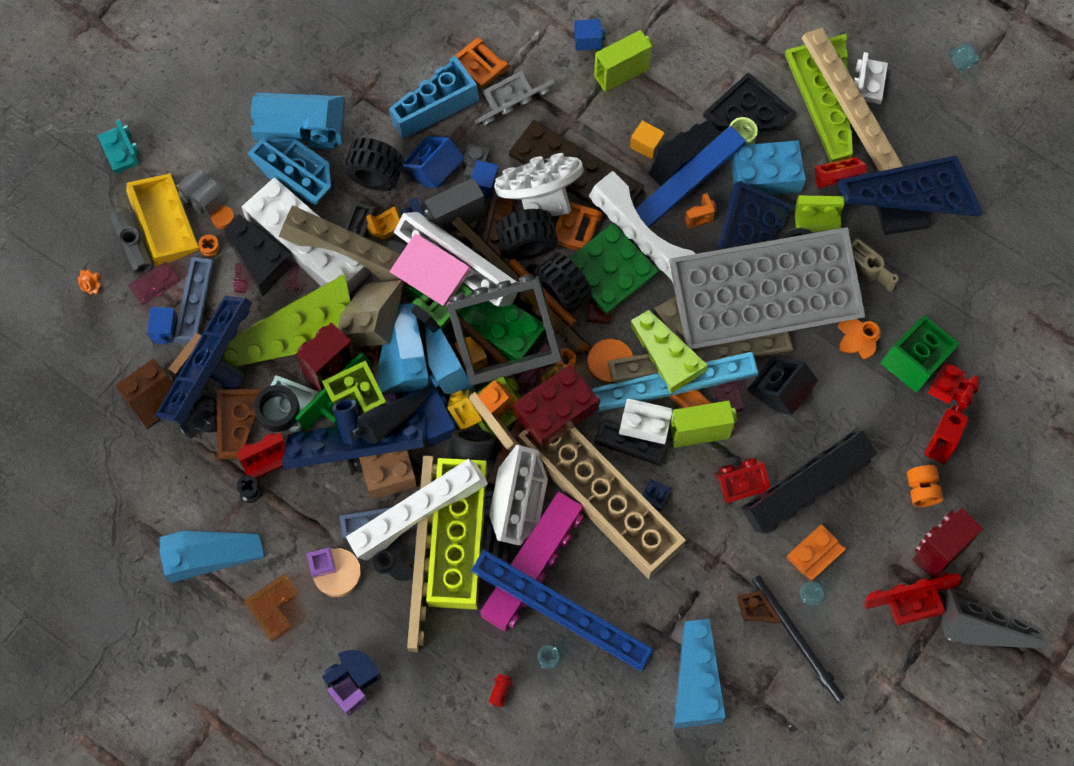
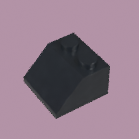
M773 356L748 387L747 391L776 412L793 415L802 401L812 391L818 379L805 362Z

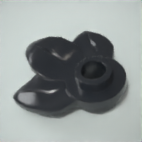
M206 396L201 397L193 404L194 410L189 418L180 425L182 433L190 439L195 436L197 430L206 433L217 431V421L214 413L217 412V400Z
M399 536L385 550L378 552L374 556L373 566L375 570L381 574H389L397 581L412 579L413 570L410 566L414 564L415 547L402 546V539ZM387 559L390 563L387 566H382L381 561Z

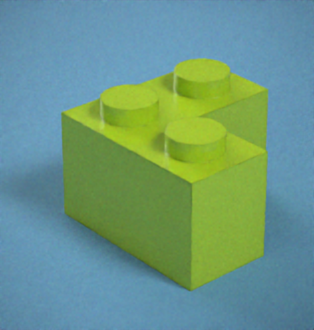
M366 360L322 381L333 405L343 399H357L363 412L366 413L376 406L386 404Z

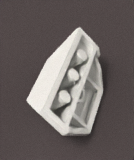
M516 445L498 468L489 513L498 541L521 545L530 536L540 520L548 478L540 459L539 450Z

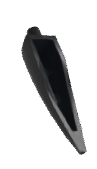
M427 386L395 401L376 406L357 418V428L350 432L351 438L356 440L361 437L372 444L379 442L403 424L422 405L434 389V386Z

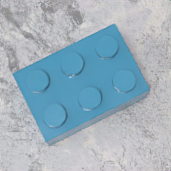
M799 140L744 145L730 157L734 185L736 182L741 181L770 195L802 193L805 174Z

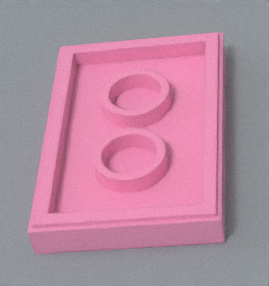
M415 233L390 272L446 308L447 302L455 295L471 271V268Z

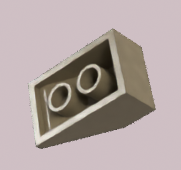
M402 280L364 284L341 313L338 329L351 340L353 347L390 344L404 285Z

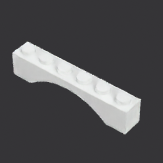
M614 171L593 187L589 194L592 202L600 207L608 218L624 232L625 236L631 239L640 248L641 252L647 255L655 263L656 267L663 271L673 283L669 259L695 253L692 250L683 249L666 242L645 225L633 206L629 186Z
M468 459L346 536L356 557L367 561L378 552L385 550L402 533L422 519L445 506L472 495L488 483L478 465Z

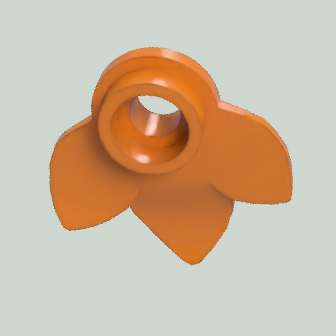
M857 319L838 324V328L845 334L839 345L840 351L847 354L858 352L862 359H867L875 353L876 342L881 334L880 328L876 323L871 321L862 323ZM865 331H870L872 336H867Z

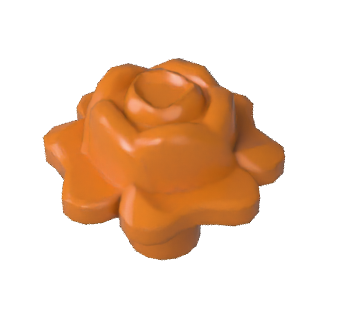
M89 269L86 271L81 270L80 276L77 278L80 289L88 292L90 295L93 293L98 294L99 288L102 286L99 282L101 275L97 272L93 274Z

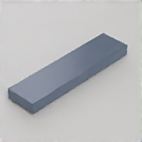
M191 257L173 339L175 343L188 344L196 333L200 335L215 266L214 259Z

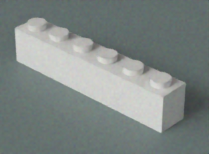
M419 212L403 213L394 233L408 243L416 233L468 265L471 271L463 283L473 290L486 286L488 290L496 288L497 283L510 280L511 283L516 282L439 226L430 222ZM517 293L489 301L497 307L512 305Z

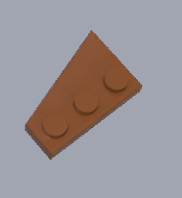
M217 389V459H239L236 452L240 451L247 444L256 417L253 408L254 401L258 393L263 389Z

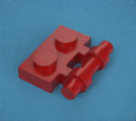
M944 362L928 394L947 404L954 400L958 402V406L961 409H965L972 403L974 399L973 394L979 389L980 379L977 376H972L967 380L963 378L964 371Z

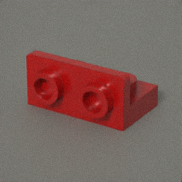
M857 157L814 166L816 186L818 188L837 185L841 179L867 173L866 164Z
M756 458L743 460L742 465L736 467L733 465L720 467V471L714 473L715 478L719 481L725 503L762 493L771 487L765 463L756 460Z

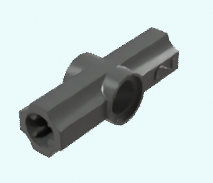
M119 208L114 210L109 217L134 273L144 274L149 272L153 264L128 209ZM135 239L132 243H127L129 240Z

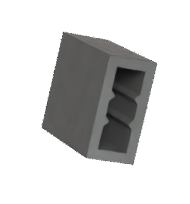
M474 178L425 200L426 210L423 211L425 217L448 234L457 229L452 222L458 216L468 224L485 217L484 195Z

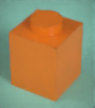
M496 380L477 395L491 414L502 417L513 407V403L517 401L503 383Z

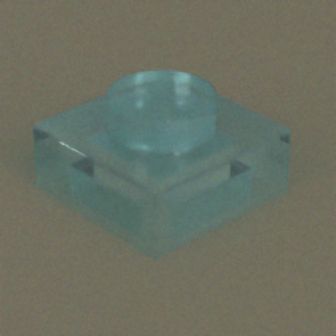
M969 42L950 50L948 54L959 71L977 64L980 60Z

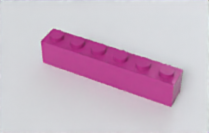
M558 491L511 565L543 583L546 577L544 572L547 567L552 568L559 557L556 553L561 546L565 548L570 541L572 535L569 533L573 527L578 528L584 518V515H582L583 506ZM496 587L480 613L483 619L506 632L509 627L513 628L520 618L518 613L522 606L526 608L528 605Z

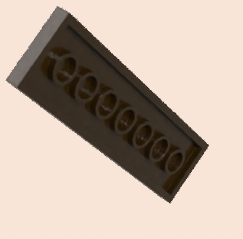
M459 216L452 222L457 227L455 233L471 245L470 248L516 282L520 281V276L512 270L508 263L468 223ZM532 289L518 292L517 295L525 303L527 302L531 307L534 305L532 310L542 318L535 292ZM548 306L555 333L562 338L565 336L564 343L576 353L581 351L587 355L592 347Z

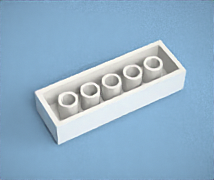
M274 177L242 206L246 220L288 251L292 261L320 286L345 273L350 294L372 272L357 261L337 252L318 247L298 246L278 237L292 205L315 216L318 215Z

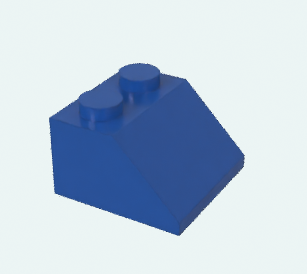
M426 136L405 159L402 171L424 187L438 188L445 183V178L451 172L459 168L460 162L465 157L450 138Z

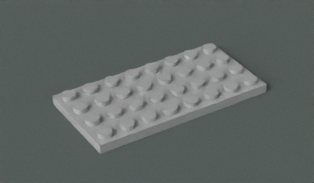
M848 227L669 259L684 341L690 349L865 317Z

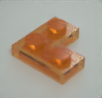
M284 573L244 600V603L271 642L292 628L279 608L294 599L299 593Z

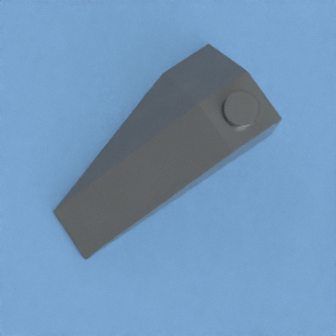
M949 587L941 626L945 637L955 643L961 642L967 645L1047 648L1048 642L1042 630L1016 617L1009 619L1000 612L999 608L992 606L989 609L978 603L979 598Z

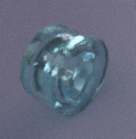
M552 645L540 648L537 655L538 664L548 670L555 668L559 663L558 650ZM548 652H552V657H555V660L545 663L544 658H541L542 654L547 655Z

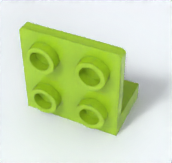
M799 195L795 205V227L809 229L813 233L840 229L841 212L844 207L843 196Z

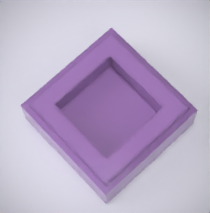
M330 547L306 553L312 578L336 572Z

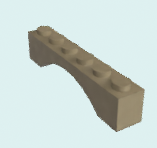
M291 206L278 237L298 246L318 247L345 255L369 269L382 282L401 280L390 272L400 257V253L296 206ZM404 282L403 285V293L406 292L407 286L409 285L406 282Z

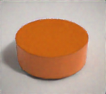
M221 206L211 215L212 222L218 229H225L235 219L232 209L227 206Z

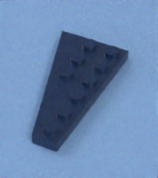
M957 156L841 179L837 184L847 204L979 217L983 213Z
M741 181L736 182L716 250L774 240L773 237L786 222L785 219L794 210L795 206Z

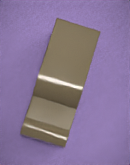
M857 238L851 244L857 274L866 281H879L885 286L887 291L892 292L899 281L898 275L886 270L883 258Z

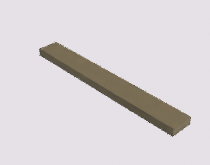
M783 332L691 350L704 362H709L748 352H753L754 359L789 354L793 352V346L789 332ZM648 354L608 361L612 384L658 373V368L654 362L652 363Z

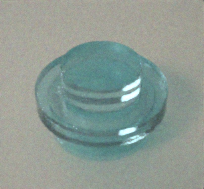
M810 581L801 586L799 597L804 604L816 606L823 600L824 591L820 584Z

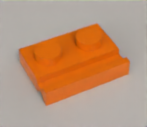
M821 524L795 547L786 558L812 582L841 556L846 548L842 547L838 540Z

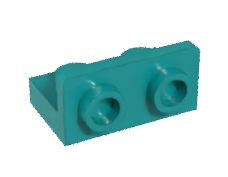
M120 119L116 120L118 127L97 135L115 175L140 165L137 156L141 155L136 143H130L129 138H132L127 125L122 126Z

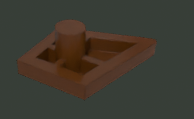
M761 590L737 596L744 621L781 622V619Z

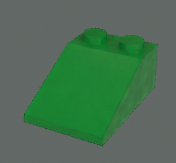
M923 315L891 348L880 364L917 393L960 343Z

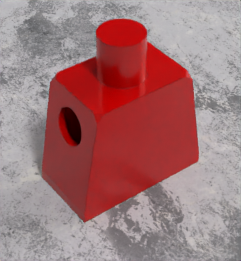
M958 405L952 406L951 409H946L923 455L941 464H946L958 445L969 420L964 415L965 409H961Z

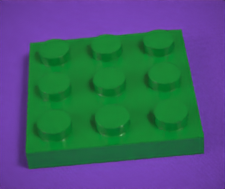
M614 223L569 257L585 275L591 287V299L606 316L658 275V270Z

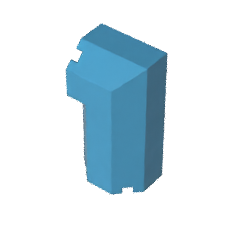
M255 93V96L252 97L251 119L254 122V125H251L253 139L295 138L302 144L303 141L307 142L308 147L311 149L331 150L336 143H338V146L342 144L346 109L344 96Z

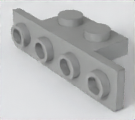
M520 71L485 89L483 93L492 111L474 120L475 124L482 122L483 125H486L495 120L493 115L499 112L504 115L514 110L512 105L518 102L523 105L533 100L531 95L537 92L539 95H542L552 90L550 85L555 83L554 79L532 90L523 72Z

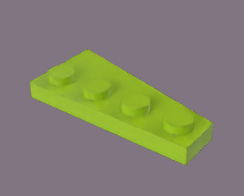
M650 310L631 320L633 331L642 346L648 351L652 363H655L659 375L667 383V388L671 394L708 371V365Z

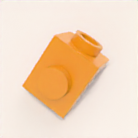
M394 206L377 217L371 214L367 215V228L371 235L382 240L394 235V231L402 217L399 208Z

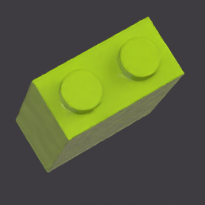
M639 30L595 53L594 77L605 92L650 69L653 48L651 39Z
M730 401L673 410L670 430L674 448L730 439L731 432L735 429L734 423L737 422L736 410L731 408Z

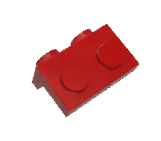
M280 432L277 434L271 433L263 437L260 442L243 446L236 453L247 476L250 475L257 479L283 467L282 458L286 444Z

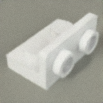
M864 52L862 60H857L855 72H858L859 76L854 79V83L866 102L881 104L888 63L869 60L868 53Z
M627 399L619 434L665 444L673 410L659 405Z

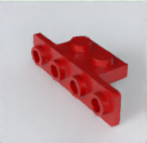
M945 573L936 579L929 580L925 578L908 586L900 584L884 592L876 590L866 597L864 606L865 609H871L889 604L897 626L943 615L945 609L938 591L949 589V587H957L962 577L960 573Z

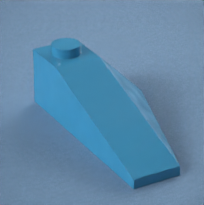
M412 303L398 306L390 344L382 345L377 377L379 388L383 395L417 391L428 386V373L416 317L411 313V310L414 308Z
M425 327L428 365L432 371L429 377L434 386H440L445 394H454L459 390L465 391L467 389L471 391V394L476 392L473 385L470 386L468 376L441 328L432 333Z
M180 531L160 537V557L163 571L170 583L265 558L259 534Z

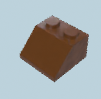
M153 358L116 384L115 387L148 430L161 420L155 414L172 387L173 382Z

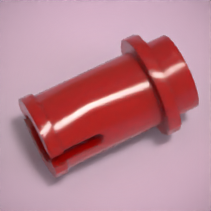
M498 674L497 678L493 680L495 685L488 703L503 708L509 687H512L513 684L511 683L512 678Z

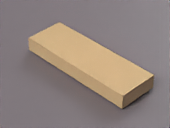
M476 392L471 394L469 400L504 447L512 451L516 445H520L499 416L491 414L477 396L479 394Z

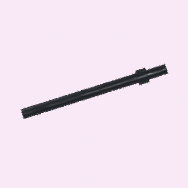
M760 575L753 578L752 582L759 591H762L781 619L782 625L819 678L817 680L822 687L827 688L836 703L843 700L845 697L835 684V678L830 671L827 672L764 580Z

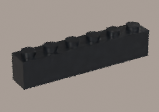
M853 430L742 506L741 509L755 532L771 533L778 528L777 524L782 520L786 521L793 518L797 514L796 511L798 509L813 504L816 501L815 497L821 493L826 494L835 488L834 484L838 481L849 479L853 475L852 472L854 470L869 465L872 462L871 458L876 456L877 453L863 430Z

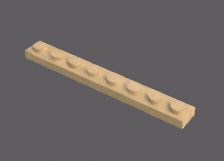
M823 28L805 33L802 37L803 42L878 171L903 167Z
M423 456L420 489L430 484L432 479L437 477V464H434L433 456ZM433 513L417 524L407 644L409 652H418L419 646L424 645V631H420L421 621L426 620V607L422 606L423 597H427L428 582H424L425 573H429L430 558H426L427 549H431L432 534H428L429 525H433Z

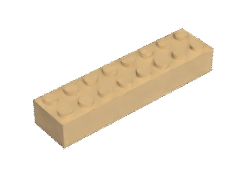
M575 427L542 450L526 430L518 435V443L521 446L539 450L540 459L546 474L570 499L583 506V512L648 579H651L684 548L686 540Z

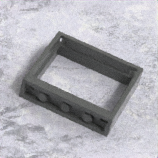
M533 274L524 275L519 278L520 281L518 282L503 281L497 283L496 288L489 290L487 286L473 290L474 294L467 296L464 293H459L456 296H452L451 300L447 302L446 305L470 386L562 361V353L539 276L534 277ZM534 288L551 350L475 370L457 309Z

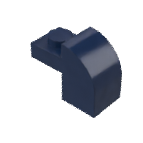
M347 650L339 653L338 656L342 663L340 665L333 664L325 670V675L322 676L328 688L335 687L351 676L361 691L382 678L373 661L365 653L357 650Z

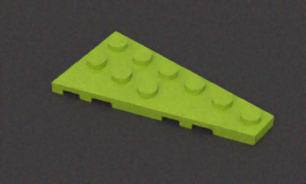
M847 34L829 38L847 69ZM806 45L787 49L785 57L830 163L852 158L853 148L850 121Z
M345 273L238 333L229 342L221 357L235 366L294 355L303 343L309 342L315 337L321 327L327 326L332 322L338 328L341 313L351 302Z

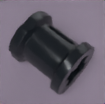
M249 475L239 478L237 481V491L242 500L247 503L257 501L261 496V488L255 477ZM247 487L250 489L253 488L251 491L245 490V488Z

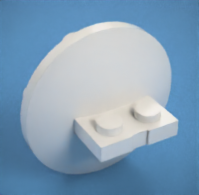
M563 153L554 154L544 160L541 156L535 157L528 164L503 170V175L495 179L494 187L496 194L500 197L522 199L524 210L543 209L549 211L552 216L569 214L571 207L565 187L579 178L584 168L581 160L574 157H564Z

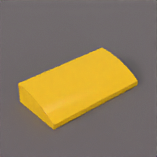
M171 173L127 183L126 192L154 267L181 259L198 250L199 247Z

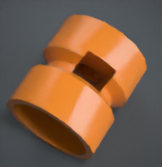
M919 466L906 472L908 485L913 488L910 491L913 506L927 507L939 504L944 500L942 488L940 485H937L940 479L936 466Z

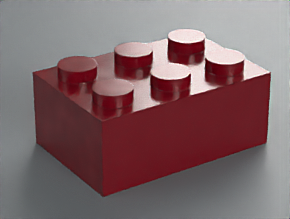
M332 322L327 326L321 327L311 341L303 343L296 353L304 379L318 393L325 388L323 380L340 373L355 358L351 340Z
M569 364L514 402L513 415L542 450L598 411L600 399L575 368Z
M962 507L956 513L951 510L937 527L934 526L924 536L925 538L914 550L917 554L912 560L931 579H936L970 546L983 530Z

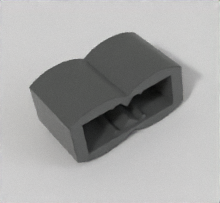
M197 168L176 185L180 191L178 193L179 197L185 203H192L193 208L199 214L205 213L211 216L229 199L225 190L217 182L210 179Z

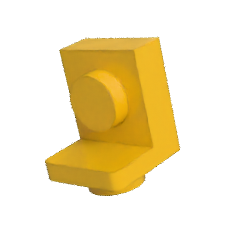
M469 389L455 392L450 396L447 408L461 429H466L483 419L469 400L471 395Z

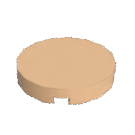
M336 548L331 549L336 572L313 578L317 588L328 596L343 597L351 593L361 579V566L356 556L350 551Z

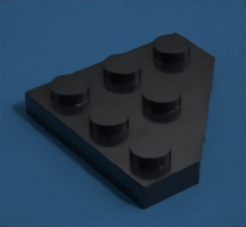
M748 72L705 110L703 117L718 130H726L733 120L745 117L753 120L758 130L781 131L796 117L797 112Z

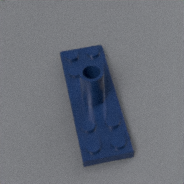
M224 296L156 412V417L163 421L182 425L189 418L195 401L199 400L202 396V389L209 377L227 389H236L244 377V372L221 356L229 342L236 337L242 320L248 316L249 308L252 304L250 300L245 297Z
M340 400L332 407L338 427L318 428L314 431H298L289 434L282 464L284 469L423 448L425 446L428 423L426 412L413 413L393 432L379 442L372 444L361 437L356 440L351 438L350 432L357 428V418L360 414L355 400Z

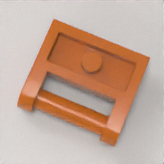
M478 37L456 54V57L482 90L500 74L506 73L510 64L497 57L484 45L485 42ZM475 51H479L495 67L492 68L490 65H488L479 55L475 53Z
M569 202L571 212L560 215L555 227L558 238L557 245L578 251L593 239L598 222L602 220L603 213ZM587 217L590 221L581 242L576 240L583 218Z

